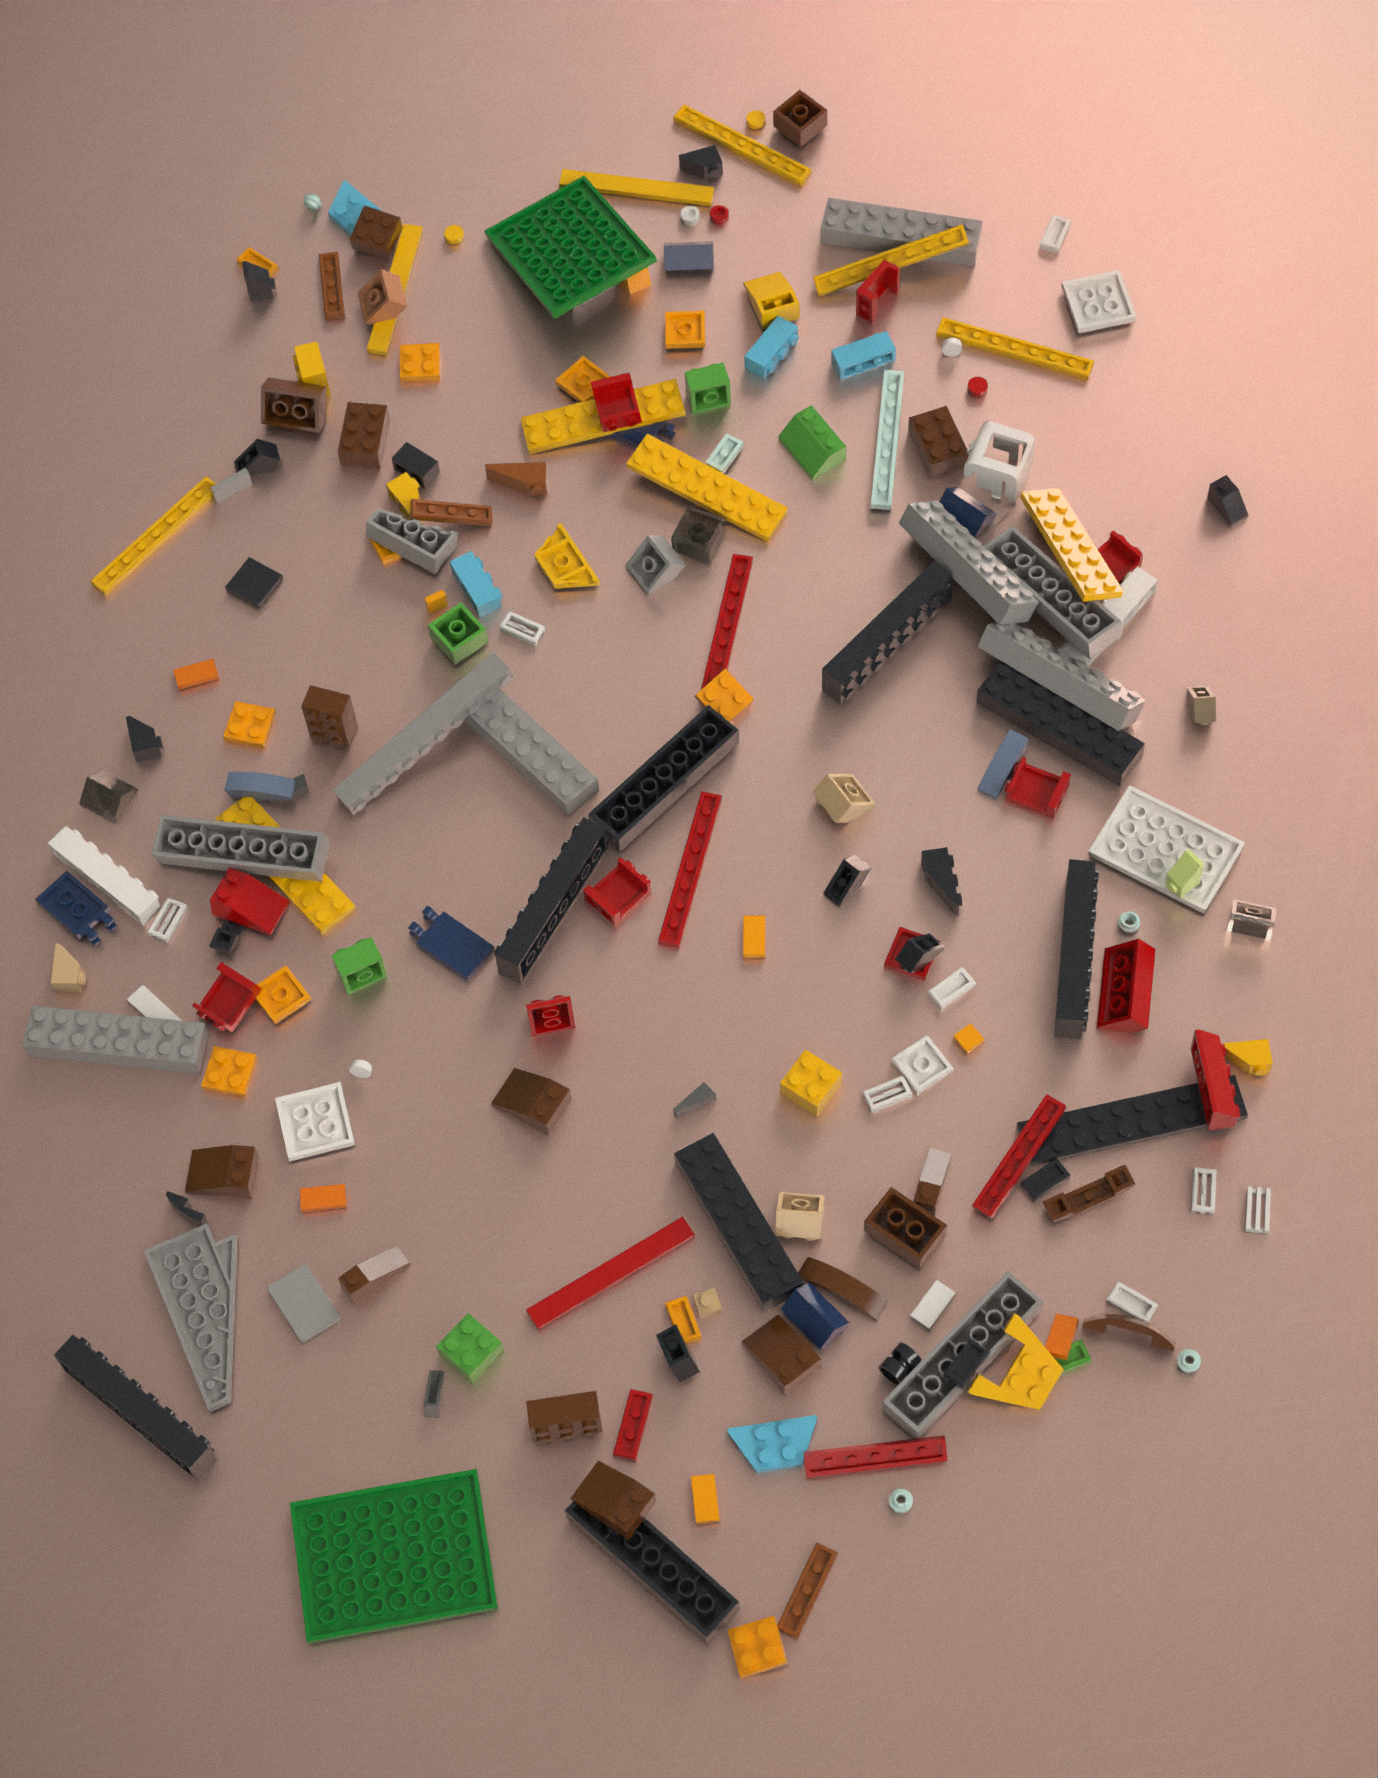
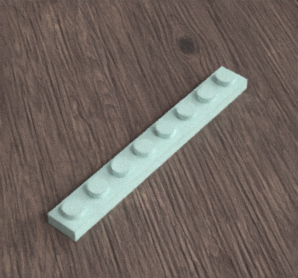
M884 370L871 509L891 510L904 371Z

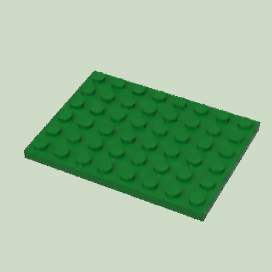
M585 176L578 178L484 230L489 241L554 319L657 262L653 252Z
M477 1469L290 1502L306 1641L308 1644L498 1610Z

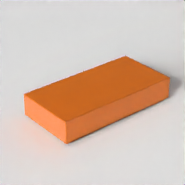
M213 658L173 670L179 690L219 679Z
M345 1184L300 1188L301 1211L310 1212L347 1208Z
M1056 1313L1045 1348L1054 1358L1067 1360L1079 1324V1318Z

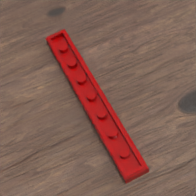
M733 554L701 690L723 670H728L753 565L752 556Z
M701 791L659 935L658 944L680 948L721 805L722 795Z
M682 1216L526 1309V1312L539 1331L693 1239L695 1234Z

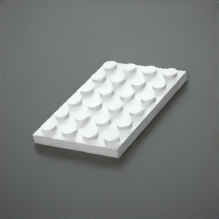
M1129 785L1088 851V855L1205 914L1242 852L1245 842ZM1190 849L1204 863L1200 883L1183 897L1179 898L1167 889L1165 884L1166 876L1183 853Z

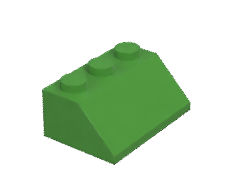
M812 405L795 414L778 436L780 441L812 479L846 461V445Z

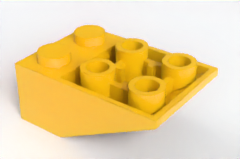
M781 272L743 282L762 329L768 328L777 316L788 321L800 318V303L792 286Z

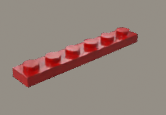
M1048 1094L1045 1095L972 1204L974 1209L993 1219L1067 1108L1065 1104Z
M944 1435L803 1452L806 1478L948 1461Z

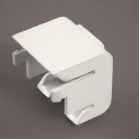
M985 421L977 439L973 440V442L971 441L969 444L970 448H967L966 452L969 454V457L964 466V478L977 473L976 487L992 491L991 497L1000 501L1002 498L1003 482H1006L1005 496L1015 505L1033 464L1035 438L1027 432L995 422ZM992 436H994L993 448L1009 452L1010 460L1018 461L1020 444L1023 445L1022 459L1019 466L984 457Z

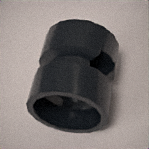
M899 1342L891 1351L892 1357H886L878 1366L883 1376L896 1386L922 1361L921 1357L911 1347L902 1342Z

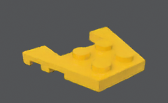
M1013 1313L1003 1331L1022 1342L1023 1346L999 1386L977 1373L967 1392L971 1395L1040 1410L1061 1375L1063 1368L1019 1315Z

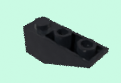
M947 847L922 851L921 864L925 881L951 911L958 915L959 906H962L961 893L956 891L958 878L957 874L952 872L954 867L953 855H949Z

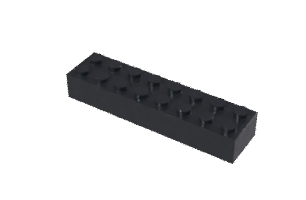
M933 561L822 668V691L840 705L845 700L851 699L859 686H864L869 677L874 672L877 673L887 659H892L901 646H905L915 632H920L929 619H933L943 605L949 604L952 599L953 575Z
M999 661L977 690L976 703L1118 786L1122 785L1143 756L1144 742L1123 730L1118 731L1002 661Z
M706 706L588 814L589 820L606 827L608 842L621 852L740 743L739 730L711 706Z
M585 817L582 818L580 823L575 824L570 839L564 841L561 853L558 857L553 858L550 870L541 877L536 892L533 891L530 894L527 906L519 911L516 923L508 928L503 943H499L495 949L494 955L500 975L522 985L607 851L606 827Z
M1069 859L1054 1037L1081 1039L1082 1031L1086 1032L1092 976L1091 964L1095 936L1094 923L1096 920L1098 895L1097 883L1099 880V870H1095L1096 861Z
M714 1132L675 1152L674 1160L678 1170L763 1313L787 1301L796 1288L803 1286V1280Z
M72 1335L54 1354L62 1369L195 1480L199 1481L217 1461L213 1454L215 1450L210 1446V1441L203 1435L198 1437L193 1432L194 1429L186 1421L180 1422L176 1418L177 1415L169 1407L163 1408L159 1404L160 1401L152 1393L146 1394L142 1390L143 1387L135 1379L129 1380L125 1376L126 1373L118 1365L112 1366L108 1362L109 1359L98 1350L96 1353L91 1348L92 1345L85 1338L81 1337L78 1339Z
M574 1502L565 1509L566 1517L571 1523L707 1645L740 1609L739 1601L646 1518L643 1519L628 1540Z

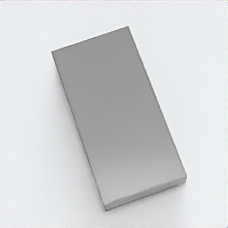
M244 468L212 486L211 492L216 503L218 504L250 486L252 482L249 472Z

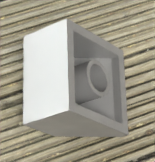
M648 535L625 564L647 594H651L675 580L686 565L664 536Z

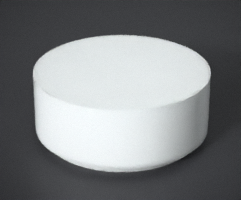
M686 206L680 211V220L685 225H695L700 219L699 210L694 206Z
M957 338L944 340L942 343L943 354L948 357L959 355L962 352L961 341Z
M353 1060L349 1072L359 1078H368L371 1076L373 1067L367 1061Z

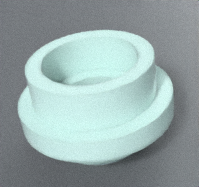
M314 194L304 196L303 204L313 211L321 208L322 203L318 196Z
M1125 912L1119 917L1118 926L1126 933H1133L1140 927V918L1134 912ZM1130 921L1133 925H1127L1125 922Z
M1186 1349L1179 1354L1177 1363L1182 1371L1193 1373L1199 1369L1201 1357L1196 1351ZM1191 1357L1194 1362L1187 1364L1185 1358Z
M905 1489L894 1490L889 1497L890 1507L898 1513L907 1512L913 1504L911 1493ZM904 1497L906 1501L901 1504L897 1502V1498Z

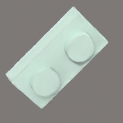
M726 433L705 464L724 474L744 447V442Z

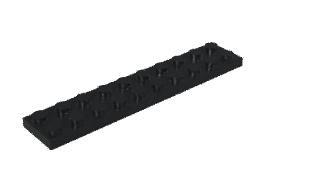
M1231 1075L1229 1082L1235 1087L1234 1104L1238 1105L1240 1110V1118L1237 1121L1247 1119L1248 1113L1236 1076ZM1198 1083L1063 1112L1028 1167L1048 1163L1056 1158L1061 1160L1206 1128L1207 1122ZM1029 1120L1017 1122L1019 1134Z

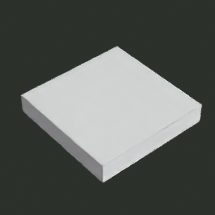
M928 1035L891 1058L892 1064L904 1076L906 1082L917 1095L954 1070Z

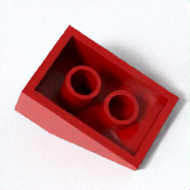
M232 868L227 870L210 898L212 915L270 936L290 904L288 899L251 875Z
M557 995L552 999L534 1000L526 1004L532 1037L576 1028L569 995Z

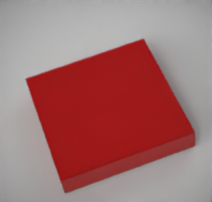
M899 927L884 962V967L925 981L934 959L922 970L914 973L903 970L900 963L895 960L908 939L923 934Z

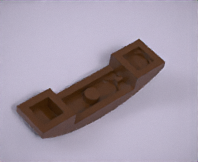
M1124 1164L1105 1173V1177L1065 1195L1062 1192L1042 1201L1052 1223L1087 1212L1116 1198L1135 1186V1182Z
M807 1257L798 1272L804 1282L811 1283L815 1288L819 1286L854 1305L857 1311L877 1321L888 1303V1300L863 1282L817 1259Z
M1101 1314L1084 1318L1083 1328L1105 1333L1107 1325L1152 1336L1151 1346L1174 1352L1175 1341L1158 1327L1141 1319L1119 1314Z

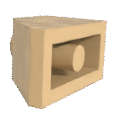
M56 944L51 975V985L54 991L81 993L82 985H85L86 982L85 972L82 971L79 963L61 944Z

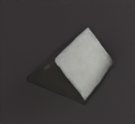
M101 771L87 776L79 804L115 823L139 790L119 778Z
M1233 900L1227 931L1271 940L1277 909Z

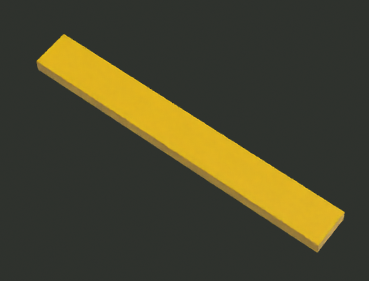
M685 104L673 116L674 122L799 186H802L811 175L810 168Z
M562 169L559 181V188H562L585 176L603 194L710 207L714 196V187L569 169Z
M403 225L390 268V273L399 275L404 295L423 234V226ZM398 316L394 319L374 323L367 346V353L387 356Z
M963 224L819 274L814 276L813 280L818 295L821 297L865 281L883 260L894 263L898 268H903L969 244Z
M942 317L936 331V336L940 338H957L964 345L1088 380L1094 366V360L945 317Z
M205 476L90 581L92 586L107 596L213 499L211 487L216 483Z

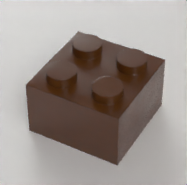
M798 90L773 111V127L800 147L825 128L828 122V110L801 90Z
M364 205L350 237L352 248L389 261L403 229L401 218Z

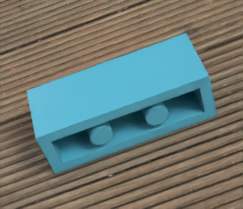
M777 316L744 356L745 368L765 379L769 373L775 370L780 359L783 360L786 357L790 347L795 346L798 342V326Z
M887 331L876 333L862 340L859 339L853 343L838 346L831 350V363L840 380L896 361V348Z
M472 551L450 561L453 576L479 618L502 608L500 601L503 598L498 587L494 588L492 585L493 580L489 572L485 573L482 569L484 566L479 557H475Z

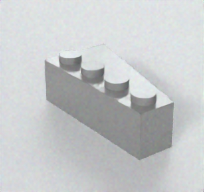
M379 508L366 521V537L433 574L440 569L457 548L458 532L452 530L447 532L435 525L430 527L421 524L419 520H407L402 515Z

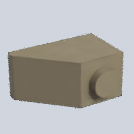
M1209 686L1188 687L1187 694L1193 721L1198 725H1209L1210 722H1215L1216 697Z

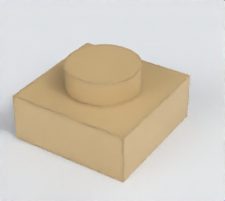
M715 1288L693 1294L700 1318L722 1312Z

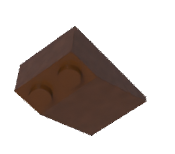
M514 1068L491 1105L549 1135L572 1099L570 1089L556 1081Z
M227 1145L192 1150L185 1193L252 1199L259 1160L256 1148L254 1146Z
M776 1315L742 1341L745 1348L784 1395L821 1369V1358L779 1315Z
M598 1460L570 1500L629 1540L656 1503V1496L653 1491L635 1479Z

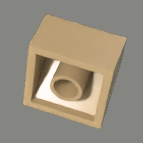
M827 774L812 791L817 797L818 803L827 810L831 820L836 823H849L876 806L875 802L853 774Z
M779 1192L775 1236H780L784 1239L799 1237L808 1241L821 1239L825 1195Z

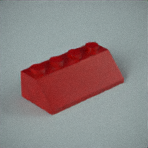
M1139 938L1105 948L1097 1028L1100 1030L1134 1033L1148 1029L1156 949Z
M1197 1029L1194 1031L1190 1050L1208 1130L1235 1127L1237 1119L1240 1118L1239 1106L1234 1104L1235 1087L1229 1082L1231 1070L1229 1064H1225V1044L1220 1042L1219 1035Z

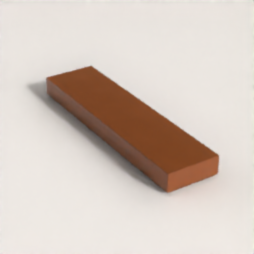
M338 252L319 254L325 320L345 318L339 254Z
M411 499L410 502L411 520L491 527L493 523L492 506Z
M816 1542L777 1624L779 1632L796 1640L799 1639L838 1556L837 1551Z

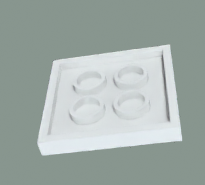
M1120 270L1062 282V289L1078 334L1136 321V314Z
M341 1082L275 1098L289 1162L355 1145Z

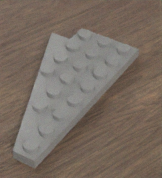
M206 1223L144 1250V1253L210 1413L231 1403L238 1239L233 1234L215 1242Z

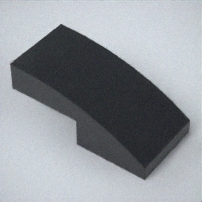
M225 919L221 928H217L209 947L230 954L241 939L246 927Z
M167 1191L166 1197L169 1203L182 1218L196 1227L208 1224L205 1214L191 1209L192 1206L188 1198Z

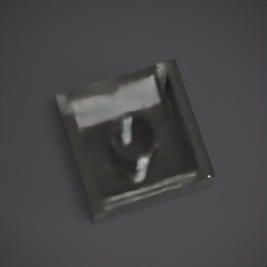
M687 506L671 537L672 548L676 553L710 564L726 534V519Z

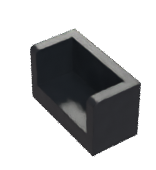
M408 442L391 458L395 471L400 474L407 472L424 489L440 473L439 463L436 459Z

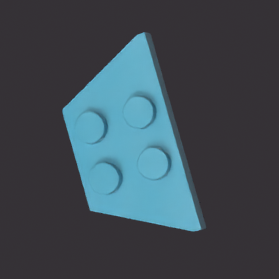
M344 180L328 214L333 221L351 235L364 205L377 210L380 209Z
M817 1415L727 1428V1432L756 1473L800 1467L804 1464L803 1452H806L810 1445L817 1423Z

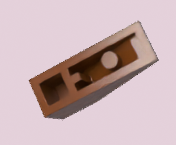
M546 462L485 464L486 476L489 480L525 494H547L548 473Z

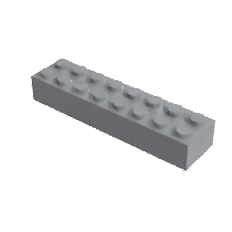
M828 198L821 224V243L885 252L963 224L969 244L931 257L928 260L975 267L982 236L983 221Z
M938 501L908 503L899 524L945 570L951 573L953 578L1000 625L1029 621L1039 601L1033 596L1031 591L1020 584L1019 579L1012 576L1007 571V568L1000 564L994 558V555L981 545L979 540L969 533L967 528L963 527L956 520L955 516L949 514Z
M1010 527L983 546L994 555V558L1000 564L1007 568V571L1012 576L1019 579L1021 585L1032 592L1033 596L1039 601L1035 611L1087 658L1092 659L1122 637L1121 620L1098 600L1083 602L1065 571L1015 527Z
M995 621L987 625L977 646L1118 731L1136 722L1145 703V700L1140 698L1137 692L1123 688L1120 682L1108 679L1103 672L1091 669L1087 666L1086 662L1074 659L1069 656L1066 650L1052 646L1049 640L1037 637L1032 630L1022 628L1017 623L1000 625Z
M501 689L497 690L490 700L482 703L475 713L468 715L464 719L472 729L567 817L599 792L598 778Z
M161 815L151 855L160 864L227 871L229 868L248 874L322 882L330 840L323 832Z
M32 1005L23 1047L27 1055L31 1057L201 1074L209 1032L205 1023Z
M1007 1271L882 1401V1411L914 1439L921 1438L972 1384L977 1373L981 1375L1015 1339L1003 1331L1013 1313L1019 1315L1024 1323L1028 1325L1042 1311L1043 1300ZM972 1338L987 1348L990 1354L962 1390L943 1377V1375L966 1343Z

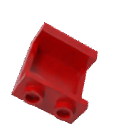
M883 260L857 289L856 316L873 324L877 319V301L886 291H890L895 295L899 293L900 268L897 265Z
M630 372L591 382L603 432L615 431L619 428L631 427L642 423Z
M1114 530L1110 533L1109 539L1097 549L1119 585L1124 581L1125 576L1129 572H1133L1137 567L1140 568L1142 566L1143 554L1140 549L1133 547L1123 535L1116 533Z
M1023 757L1021 762H1017L1014 766L1012 781L1008 780L1004 789V792H1007L1006 801L1054 819L1070 785L1071 774L1063 771L1060 777L1027 764V758Z
M621 857L617 860V866L594 887L588 885L583 889L584 900L614 927L652 893L650 879L645 874H639L630 861H625Z
M220 962L216 968L221 972L201 1003L198 1005L194 1002L192 1006L198 1010L196 1015L207 1021L210 1018L214 1020L212 1025L219 1030L224 1031L226 1028L233 1033L262 988L223 962Z

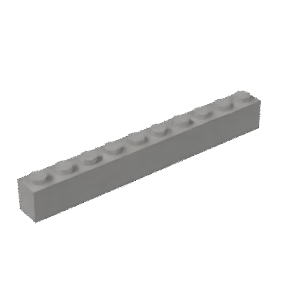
M493 651L332 791L353 815L363 810L366 803L372 798L379 796L387 785L394 783L402 772L414 765L417 759L429 753L431 747L437 742L444 740L453 728L459 727L468 715L475 713L482 703L490 700L495 695L497 690L509 684L511 678L514 677L510 668Z

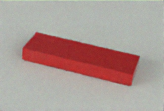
M630 1389L613 1452L614 1458L636 1462L653 1399L652 1393Z

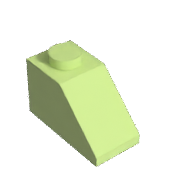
M1190 849L1183 853L1166 876L1165 884L1167 889L1179 898L1183 897L1200 883L1204 863Z

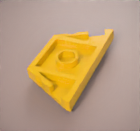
M559 523L551 537L548 536L544 541V545L534 554L535 560L554 589L600 585L598 577L562 523Z

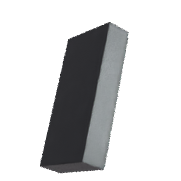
M1056 1158L1021 1181L1020 1186L1030 1199L1035 1202L1070 1179L1071 1175Z
M970 1338L945 1371L943 1377L963 1390L989 1356L990 1351Z

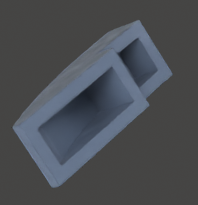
M1011 729L1009 730L978 786V791L994 799L998 798L1007 781L1012 776L1015 764L1019 762L1028 748L1029 738Z
M229 772L224 791L232 799L244 796L252 797L256 802L291 800L296 781L291 778L266 773Z

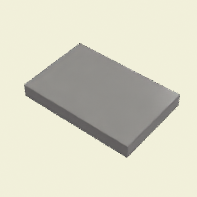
M306 1263L266 1287L302 1344L342 1320Z

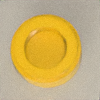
M759 110L750 111L746 117L748 127L751 129H761L766 123L765 114Z
M458 225L448 226L444 231L445 240L452 245L461 243L464 239L463 229Z

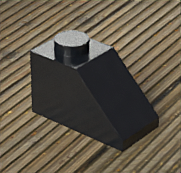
M715 145L678 155L679 168L683 172L704 180L723 175L722 160Z
M243 261L244 278L250 301L274 298L273 290L276 289L274 277L270 278L269 270Z
M256 439L234 461L236 473L246 468L250 476L269 472L280 461L277 444Z
M1227 475L1209 485L1208 500L1231 527L1248 518V512L1240 491Z
M126 716L130 742L136 762L161 757L160 748H163L161 736L156 735L154 728L131 716Z
M856 855L844 858L823 894L841 906L863 884L872 867Z
M928 933L908 939L895 960L900 963L903 970L914 973L928 965L944 950L945 946Z
M677 1324L656 1335L668 1365L680 1383L700 1372L694 1356Z

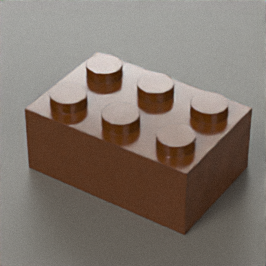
M268 377L261 386V424L317 433L321 431L326 423V386Z
M347 402L338 447L341 466L381 468L390 422L387 405Z
M947 406L909 417L908 432L930 479L964 468L969 454L966 452V445Z
M310 685L301 706L310 738L317 742L332 743L336 747L344 746L350 748L358 728L350 695Z
M890 1187L864 1220V1231L920 1269L946 1236L947 1224L893 1187Z
M596 1391L526 1401L529 1429L533 1442L546 1444L551 1442L552 1439L561 1438V1440L566 1441L574 1439L575 1436L579 1435L593 1437L598 1435L599 1432H603Z

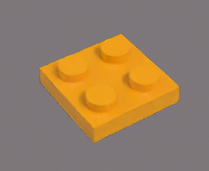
M705 310L665 312L666 349L705 348Z
M439 343L400 345L401 382L440 380Z
M582 356L555 381L557 386L580 403L594 398L591 387L592 381L611 376L585 356Z
M727 669L723 670L695 695L697 701L704 708L708 705L711 706L729 722L754 700Z
M235 701L223 735L224 741L265 748L276 716V710L274 708Z
M286 965L257 984L262 990L256 997V1000L274 1024H277L311 1001L309 994Z
M214 1046L201 1085L202 1089L245 1098L257 1062V1055Z
M769 1616L728 1630L741 1678L788 1664L775 1616Z

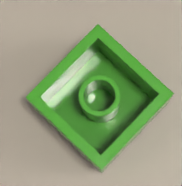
M723 362L684 372L686 397L692 415L731 405L730 380Z
M462 602L428 624L430 638L454 665L488 643L486 629Z
M372 937L361 939L348 948H341L331 955L337 975L347 995L387 977L382 956Z
M469 1313L436 1345L439 1356L471 1384L504 1352L502 1342Z

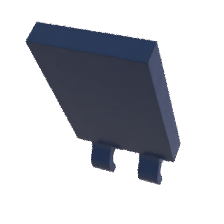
M667 420L614 432L610 436L637 448L646 434L655 438L662 434L669 439H673L676 432L673 431L675 426L667 423Z
M68 871L62 874L35 899L44 910L80 940L85 936L94 946L102 941L98 937V933L92 929L99 921L109 931H113L117 927V924L114 923L115 920L108 914L111 912L109 906Z
M426 906L422 911L424 914L423 918L432 923L427 931H424L419 924L413 921L408 927L411 930L409 934L418 939L416 942L417 947L468 982L495 951V947L443 911L439 916L431 907Z

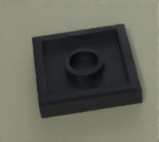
M249 557L225 588L226 591L260 609L283 580V575Z

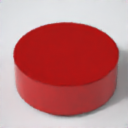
M716 205L710 209L709 214L712 223L722 225L728 221L729 210L725 206Z
M982 377L971 378L968 382V393L973 397L984 396L988 390L987 381Z

